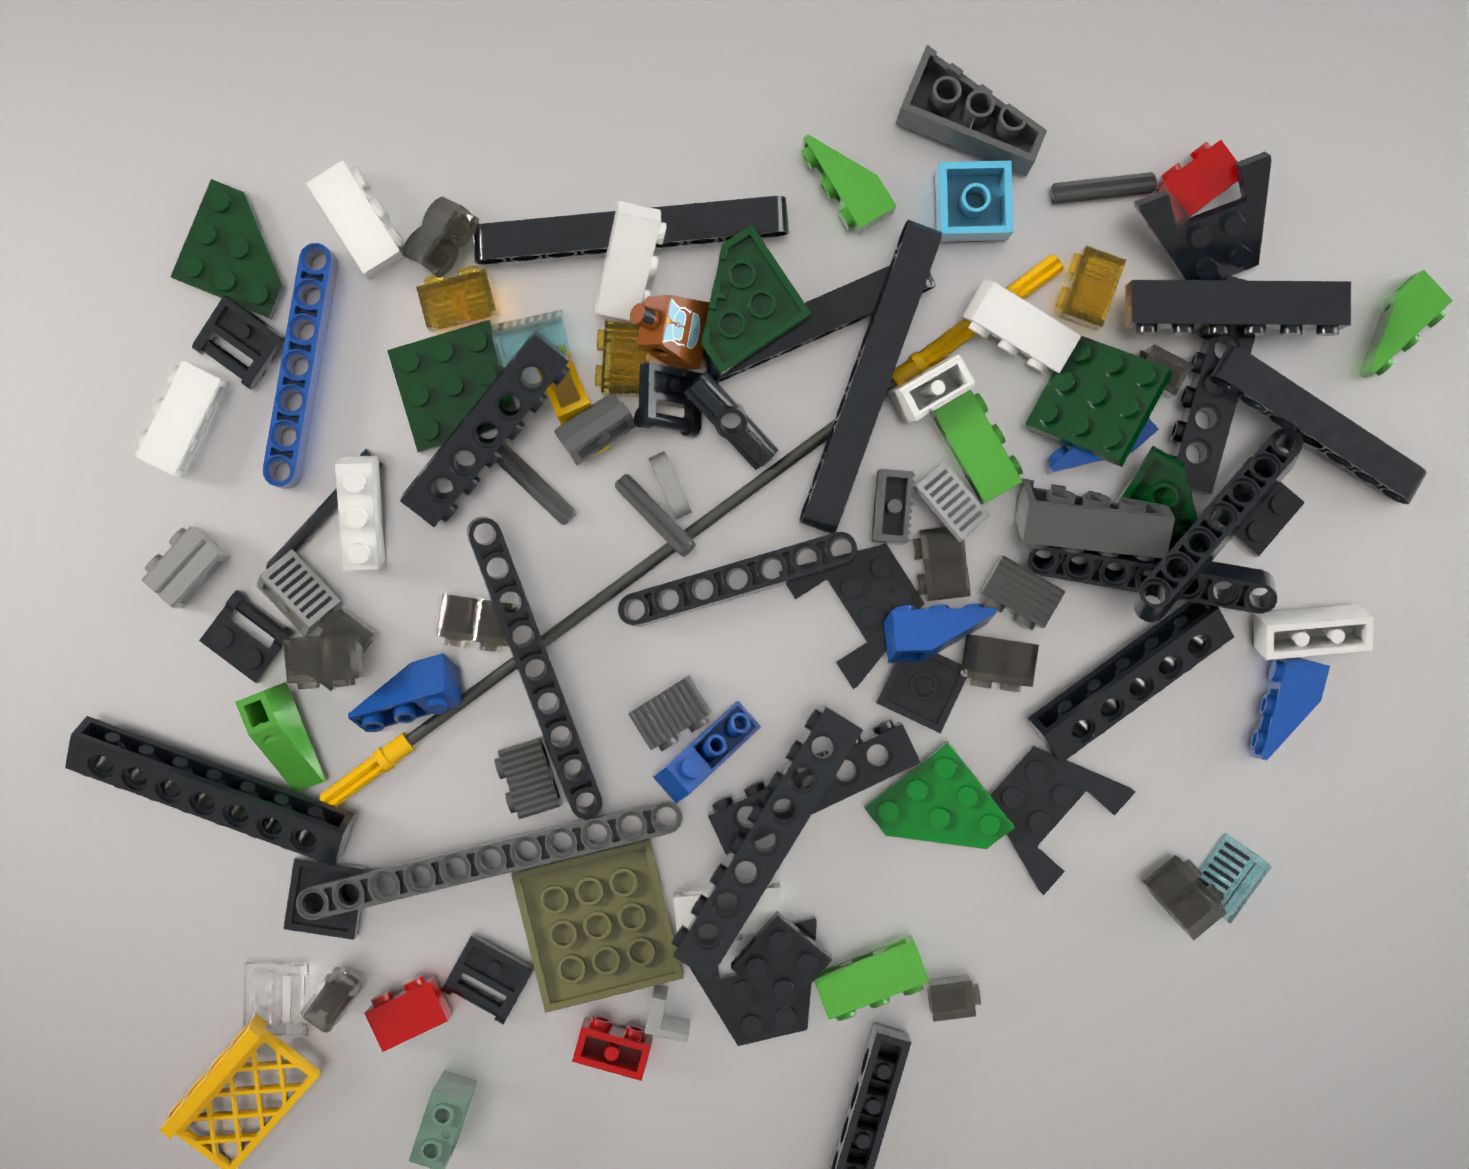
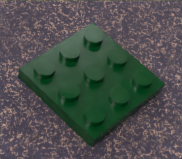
M490 320L387 350L417 452L422 453L441 447L504 369ZM505 395L500 399V405L504 410H517L513 395ZM482 423L478 426L477 430L479 435L495 431L497 428L491 423Z
M1081 335L1060 373L1053 372L1025 425L1030 431L1123 467L1172 376L1171 369Z

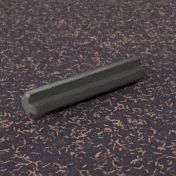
M1153 172L1054 183L1051 186V198L1053 203L1058 204L1152 193L1157 187L1156 176Z
M503 442L499 447L503 453L496 462L561 525L567 524L575 516V509Z
M624 474L616 481L615 488L681 556H687L695 548L696 544L692 538L629 474Z

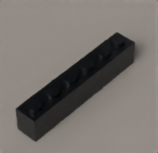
M1131 280L1125 285V328H1135V334L1139 335L1157 334L1158 329H1172L1173 335L1194 334V329H1208V335L1230 334V329H1244V335L1249 336L1265 335L1266 330H1280V335L1282 336L1302 335V330H1316L1317 336L1339 335V330L1351 325V281Z

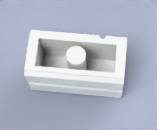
M958 354L946 357L888 391V394L904 423L919 420L929 414L930 411L938 409L972 389L976 384L964 360Z

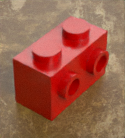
M1219 140L1213 146L1205 142L1190 154V157L1193 159L1183 168L1177 163L1161 175L1164 182L1156 190L1157 192L1164 190L1169 194L1173 213L1179 221L1191 217L1238 182L1235 163L1238 161L1222 140Z
M423 975L417 976L403 984L405 990L394 995L389 990L371 999L372 1005L364 1014L382 1052L433 1029L450 1019L453 1013L435 975L426 980Z
M592 1016V1019L584 1018L572 1062L642 1081L653 1037L645 1034V1029L637 1026L627 1025L626 1029L612 1026L613 1021L604 1017Z

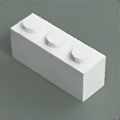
M340 161L306 183L367 278L375 277L405 258L400 247L405 245L404 241L394 226L389 229L385 226L381 217L386 215L375 196L370 199L366 196L362 187L367 185L356 166L349 169L343 161Z
M618 200L596 298V314L630 321L632 308L638 303L644 304L646 298L650 296V290L645 289L648 277H655L658 265V257L653 256L656 244L662 245L666 231V223L661 222V210Z
M985 279L982 280L961 316L971 322L968 327L971 331L986 339L991 334L1000 340L997 345L999 348L1013 356H1016L1018 352L1029 358L1026 364L1043 374L1046 373L1047 369L1060 373L1081 338L1080 334L994 281Z
M182 360L180 366H175L169 375L167 384L170 386L165 397L160 398L152 410V417L154 419L149 429L144 430L136 443L138 452L135 457L173 476L184 478L230 383Z
M345 456L335 464L342 570H379L385 561L379 456Z
M1359 604L1279 610L1264 614L1254 613L1253 646L1266 660L1373 651L1374 616Z
M780 882L769 883L734 941L742 940V934H757L776 911L783 915ZM711 889L674 893L673 900L677 932L682 925L687 928L695 917V915L690 913L692 907L701 894L707 897ZM724 892L717 897L716 902L720 908L729 910L735 907L737 898L732 893ZM709 923L701 925L697 930L698 935L703 940L718 935L717 928Z

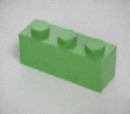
M970 389L929 413L982 505L1022 483L1023 481L1019 475L1023 474V470L1014 455L1008 457L1002 444L1006 440L1000 428L996 424L991 426L984 413L988 412L985 401L979 393L974 395Z
M912 936L829 966L814 980L828 1019L836 1017L837 1021H843L857 1014L856 1009L870 1005V1008L883 1006L890 1002L889 997L903 992L904 996L915 994L924 989L923 984L930 982Z

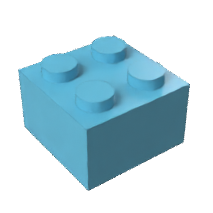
M1012 161L939 162L935 170L936 230L942 232L940 242L1008 240L1013 234Z

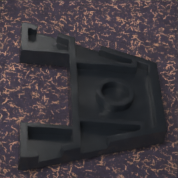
M1262 152L1235 163L1241 198L1175 223L1169 194L1164 190L1134 201V207L1142 215L1148 224V228L1158 239L1183 280H1221L1227 275L1232 276L1259 265L1272 161L1270 154Z
M887 544L859 550L856 559L847 566L786 584L793 597L797 599L827 580L866 640L864 644L836 661L852 689L859 686L887 651L884 621L890 612L896 607L911 605L915 609H921L925 604ZM850 553L843 554V555H839V556H835V557H836V558H839V559H842V558L847 557ZM816 561L799 565V567L809 569L816 564Z
M1031 745L989 793L1015 825V828L1006 835L1031 876L1037 890L1045 895L1065 871L1038 848L1043 839L1085 792H1088L1115 816L1136 791L1068 760L1060 763L1052 753Z
M815 916L791 921L815 941L817 928ZM690 968L737 1046L807 1030L811 985L785 1012L737 973L720 976L719 968H717L712 978L708 979Z

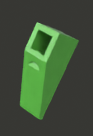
M809 134L803 138L802 145L804 149L801 150V154L810 169L816 167L823 178L819 183L829 199L835 197L840 205L841 210L838 211V214L848 230L854 228L857 235L894 213L896 204L878 175Z
M1424 269L1411 275L1386 298L1360 371V375L1363 378L1375 373L1378 376L1382 375L1395 363L1392 357L1400 349L1404 352L1409 350L1421 339L1418 333L1426 325L1432 328L1447 315L1444 309L1453 300Z
M287 682L235 702L249 737L295 792L326 781Z

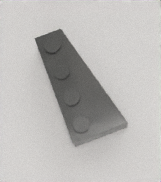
M926 45L900 108L896 124L987 161L1011 160L1012 171L1027 177L1036 160L1047 130L1010 103L1007 105L992 95V90L983 84L978 85L963 74L961 68L954 63H947L936 55L937 51Z
M1022 478L1023 482L1020 486L1015 519L1022 543H1026L1029 547L1035 549H1047L1048 546L1062 547L1065 551L1071 553H1082L1084 550L1098 551L1099 554L1107 557H1118L1120 554L1134 555L1135 558L1143 561H1154L1156 558H1164L1168 554L1175 521L1169 506L1125 497L1119 498L1118 503L1111 502L1112 499L1110 497L1093 491H1088L1083 496H1078L1067 491V486L1052 484L1049 490L1035 488V480Z

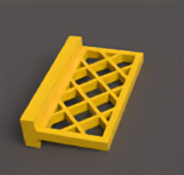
M257 1014L170 1110L159 1130L169 1139L177 1135L221 1169H236L321 1073L320 1069L265 1028L267 1022ZM265 1042L276 1051L277 1061L258 1062L257 1049ZM251 1057L252 1062L246 1063L247 1060ZM285 1068H299L308 1076L303 1082L287 1083ZM278 1069L280 1084L261 1085L260 1070ZM241 1071H253L255 1086L236 1087L235 1074ZM229 1082V1087L223 1088ZM294 1091V1092L288 1097V1092ZM281 1092L283 1104L280 1107L264 1108L263 1093ZM256 1094L258 1109L239 1110L237 1095ZM231 1096L232 1111L214 1112L212 1100L215 1097ZM205 1108H207V1112L201 1113ZM259 1117L260 1129L258 1132L242 1133L240 1118ZM234 1119L235 1134L217 1135L215 1120ZM208 1121L210 1135L197 1136L188 1127L192 1122ZM237 1142L238 1154L231 1161L219 1152L218 1143Z

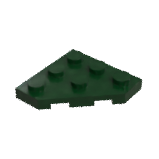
M211 179L170 277L218 298L229 296L247 310L272 319L285 285L274 264L271 251L255 218L249 198L244 192Z
M750 225L721 245L719 263L712 288L706 325L703 331L701 345L719 373L723 375L812 316V313L753 225Z
M1152 446L1119 498L1125 497L1170 507L1175 517L1169 546L1170 551L1197 521L1198 516L1184 463ZM1190 546V548L1195 552H1205L1199 546Z

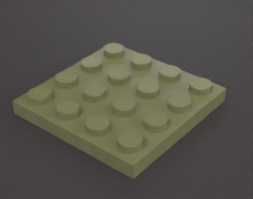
M651 839L511 873L545 1013L684 978L681 961L673 957L676 946L672 945L671 942L675 936Z

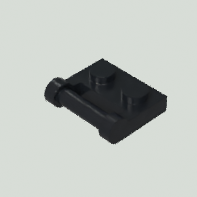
M223 296L193 342L192 348L201 355L204 353L209 355L241 378V383L251 390L262 378L264 370L284 341L285 336L229 296ZM217 334L251 358L253 362L250 367L214 343L215 335Z
M652 362L640 364L639 407L634 414L635 425L645 429L652 427L680 431L683 436L696 437L701 430L702 412L683 391L702 373ZM659 403L684 408V417L656 413V405Z
M236 590L199 641L253 682L259 683L289 644L295 632L287 626L284 628L248 602L245 594ZM237 612L241 613L273 637L272 645L269 647L232 618Z
M472 934L441 991L450 996L452 993L496 1016L494 1020L504 1025L530 978L534 967ZM465 973L506 996L503 1004L460 981L462 974Z

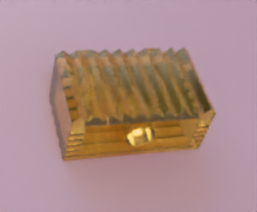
M1085 246L1080 251V254L1074 252L1067 268V273L1072 274L1068 287L1062 285L1055 302V306L1060 307L1057 317L1095 331L1102 328L1126 259L1089 246Z
M477 265L468 266L458 270L459 276L445 279L443 274L433 275L424 279V285L416 287L428 330L435 332L499 315L490 275L486 269L480 270Z
M605 321V328L598 329L597 351H603V364L596 365L595 386H601L602 395L607 396L610 393H614L616 396L639 397L640 364L647 362L648 354L637 343L640 326L631 322Z

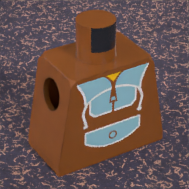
M673 295L648 296L644 304H636L630 313L631 323L640 326L637 339L638 346L667 366L685 370L700 369L704 350L701 341L710 302Z

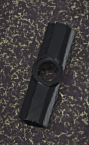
M707 370L697 376L683 391L716 427L719 435L727 439L755 470L763 467L778 451L775 444L746 414L743 406L736 403ZM727 413H735L741 418V422L735 428H727L721 422L722 417Z

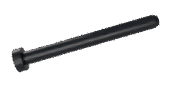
M367 448L360 454V456H376ZM379 459L380 470L384 466V463ZM337 488L267 562L266 569L271 567L291 549L297 552L338 508Z

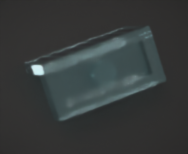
M557 310L493 324L491 333L499 366L502 367L508 364L535 329L564 353L570 352L563 322V311Z
M1225 834L1185 891L1231 924L1272 866L1258 854L1228 834Z

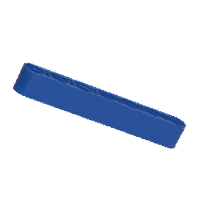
M320 243L306 245L299 255L263 463V476L270 485L283 489L296 486L302 477L338 270L336 256ZM325 254L326 264L319 270H313L311 267L312 259L315 255ZM313 288H318L320 290L319 301L313 305H307L305 302L307 292ZM307 323H312L314 326L313 336L308 340H301L299 336L300 328ZM300 358H306L308 361L307 371L300 376H296L293 371L294 363ZM294 393H300L302 397L301 406L295 411H290L287 406L288 398ZM293 428L296 432V439L291 445L284 446L281 441V435L285 429ZM286 462L290 468V474L286 480L279 481L275 476V470L279 464Z

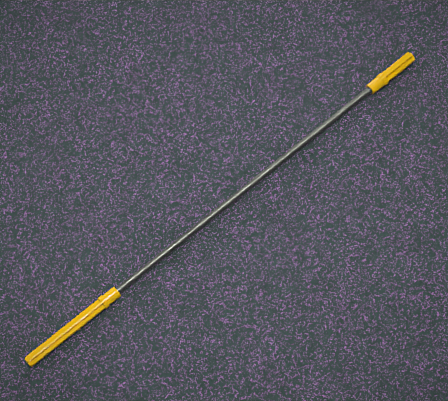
M1049 255L1007 286L1006 289L1024 300L1062 272L1064 267L1057 256ZM966 319L961 320L921 351H915L911 354L908 360L895 368L885 397L889 395L888 391L940 362L974 337L976 333L968 328L971 322ZM833 421L684 531L694 539L824 443L828 438ZM667 542L541 635L545 648L675 553L676 550ZM513 657L461 695V706L448 709L443 714H434L409 734L401 733L384 747H379L370 758L322 792L319 797L320 801L337 807L383 772H389L395 767L396 763L415 750L414 745L514 672L517 668Z

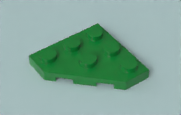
M949 741L864 805L865 810L883 833L891 837L988 849L1015 828L1012 821Z

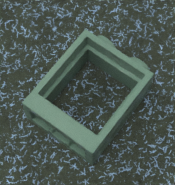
M447 1071L442 1073L431 1091L409 1158L410 1162L431 1169H446L456 1149L478 1081Z

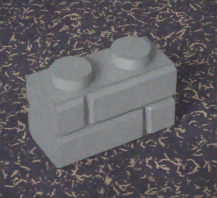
M191 526L187 530L184 527L179 529L169 540L171 548L163 556L157 554L145 566V570L148 573L141 579L172 608H182L228 557V554L203 531Z

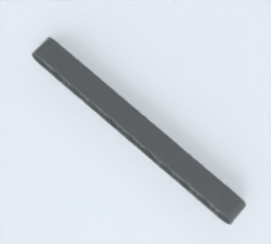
M669 800L659 801L597 816L592 819H584L327 881L302 890L297 897L296 908L303 918L316 920L655 838L677 831L683 821L682 812L674 802ZM663 807H670L676 812V821L669 827L660 826L656 821V814ZM633 815L641 820L642 828L639 833L628 835L623 832L621 823L627 816ZM600 824L606 829L607 837L602 843L595 844L588 840L586 831L591 825ZM563 832L570 836L572 846L568 851L559 852L553 848L552 838L555 834ZM529 841L535 845L537 854L534 859L523 860L518 856L517 847L520 842ZM493 849L500 854L501 864L498 868L490 869L483 864L482 856L486 850ZM459 858L465 863L466 872L464 876L454 877L449 874L447 864L450 859ZM416 867H424L429 871L431 879L428 885L420 886L413 881L412 873ZM381 875L390 876L394 880L395 889L392 894H383L379 891L377 881ZM345 884H352L358 888L359 899L357 902L350 903L343 898L342 889ZM315 892L322 896L324 905L321 911H313L308 907L307 897L310 893Z

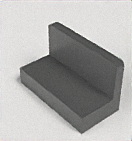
M610 393L556 428L554 432L575 464L579 465L635 428L636 425L626 405L620 402L614 393Z

